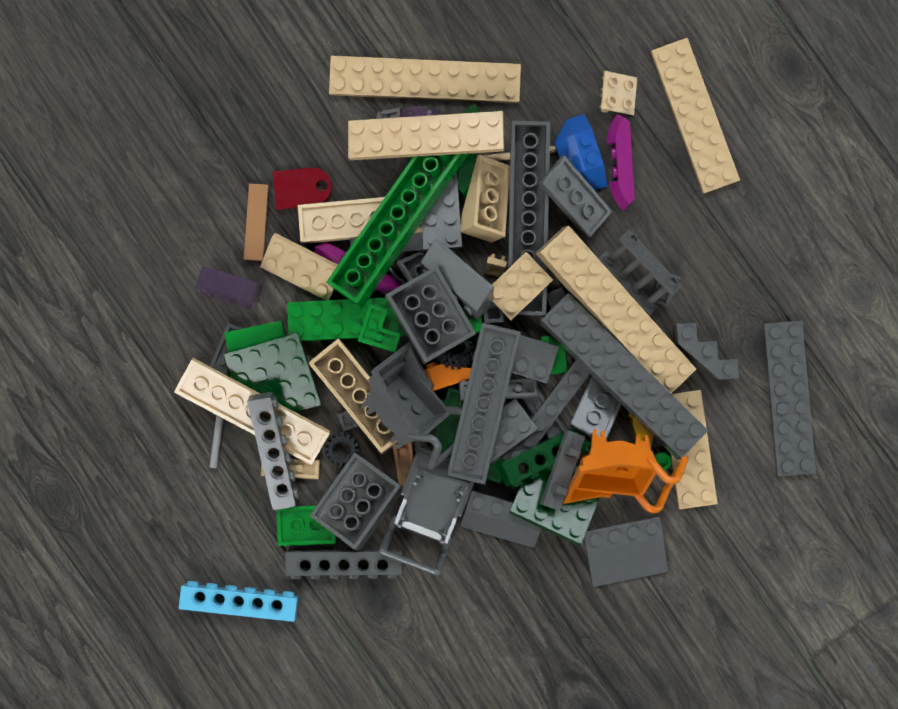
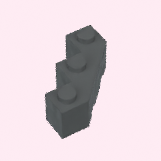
M696 323L673 325L675 345L707 371L710 376L715 380L739 378L738 359L718 360L717 341L698 342Z

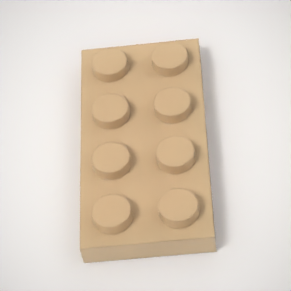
M275 233L271 238L260 267L328 301L334 289L326 281L338 264Z

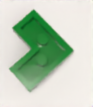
M369 304L358 338L359 342L396 352L401 334L383 329L388 309Z

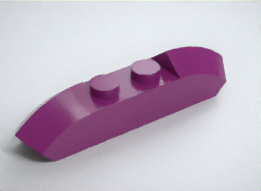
M617 114L609 127L607 144L614 145V148H611V159L615 160V167H612V177L616 178V181L609 183L614 200L624 211L635 199L630 122L625 117Z
M326 242L315 246L316 254L336 264H339L346 254L345 251ZM386 273L375 290L386 295L400 287L401 281Z

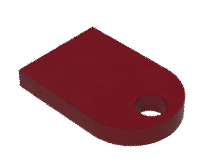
M312 167L272 172L276 210L298 208V205L325 203L331 195V180L319 168ZM320 181H325L328 186L326 190L319 191L317 184Z

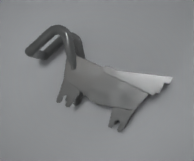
M408 342L371 371L373 375L368 379V384L372 388L361 408L369 407V410L366 411L367 415L376 411L381 422L395 433L390 442L398 441V444L395 446L396 449L413 441L432 443L434 449L428 463V468L433 470L452 453L454 443L440 455L442 450L440 440L428 433L450 414L461 415L462 408L446 407L432 391L434 384L428 379L411 343Z
M419 446L401 493L404 496L397 516L395 515L390 519L379 548V554L439 576L452 544V537L450 535L457 517L461 518L474 482L447 476L450 457H447L436 468L430 470L428 463L433 451ZM396 526L443 544L435 568L387 550Z

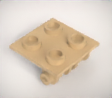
M604 71V77H602L603 88H601L602 94L600 95L602 99L599 106L601 112L613 111L634 115L637 77Z

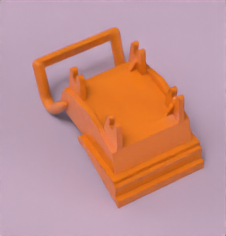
M593 429L591 449L586 456L585 453L580 455V464L568 486V492L563 504L598 497L610 498L612 494L634 496L649 513H659L663 509L673 485L681 480L688 463V457L682 456L672 475L669 476L656 462L654 454L650 450L647 435L644 436V442L640 440L641 436L637 434L634 445L626 441L607 442L604 430H601L600 436H597V430ZM657 474L666 484L661 491L656 505L653 506L643 495Z

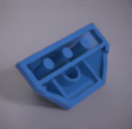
M583 114L567 119L554 142L559 158L566 156L594 190L607 187L604 164L593 130L586 116Z

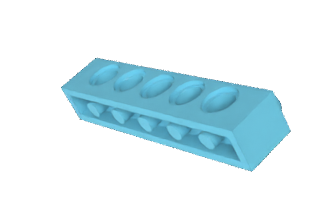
M187 581V584L181 586L179 609L294 622L297 617L299 596L289 591L277 594L275 590L264 589V592L256 591V588L245 587L244 590H240L234 585H225V588L218 587V584L206 583V586L199 585V582ZM197 592L205 594V601L198 600ZM216 594L224 596V603L217 602ZM236 596H241L244 599L243 605L236 604ZM255 598H260L263 601L262 607L255 606ZM273 601H281L282 609H275Z

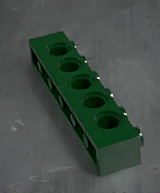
M573 428L568 429L569 431L584 436L583 433ZM564 432L496 465L505 485H513L515 488L524 483L523 479L527 477L533 479L541 475L540 471L545 468L547 471L551 470L556 459L552 454V448H556L558 452ZM591 437L589 440L584 439L581 454L590 450ZM537 455L541 458L540 465L535 462ZM520 463L525 468L523 474L518 469Z

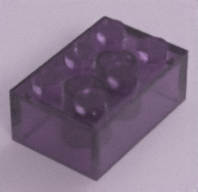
M202 266L195 288L200 290L199 294L214 298L217 295L219 296L218 300L230 304L233 301H237L238 306L251 309V306L257 307L263 285Z

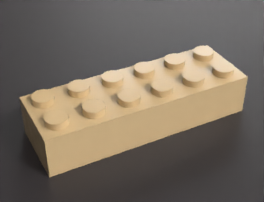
M337 339L312 359L309 365L381 453H384L398 442L397 440L393 443L390 442L395 433L381 422L376 411L367 415L366 411L369 410V407L361 408L372 388L368 384L370 376L344 343Z

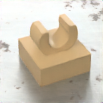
M493 253L491 257L488 256L484 274L500 277L504 274L507 261H505V256H502L501 260L494 258L495 254Z

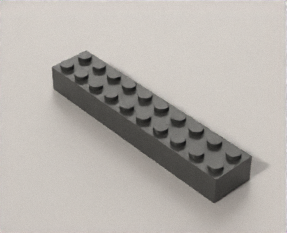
M511 121L507 270L527 252L547 273V266L535 253L548 242L549 195L538 184L549 171L550 122ZM547 286L517 315L546 316Z
M569 293L541 320L540 325L677 460L681 459L709 431Z

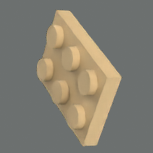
M525 252L492 284L494 287L493 303L512 320L553 279Z

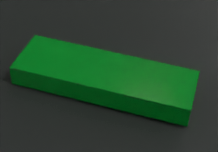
M281 321L224 332L228 351L284 336Z

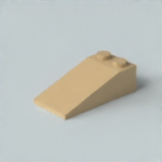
M482 155L477 156L462 212L461 233L491 243L505 237L509 165Z

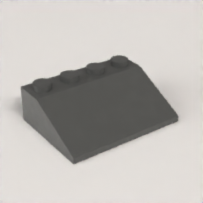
M437 266L385 295V299L423 364L428 363L476 334Z
M354 453L310 514V517L353 549L361 551L402 493L403 486Z
M653 515L587 529L583 542L593 587L668 572L664 537L659 516Z

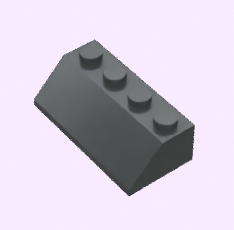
M436 239L421 261V274L437 266L459 305L463 308L464 313L477 320L492 306L494 287L440 240Z
M520 335L511 372L548 383L559 347Z
M471 489L461 527L532 548L535 547L541 528L509 514L513 501Z

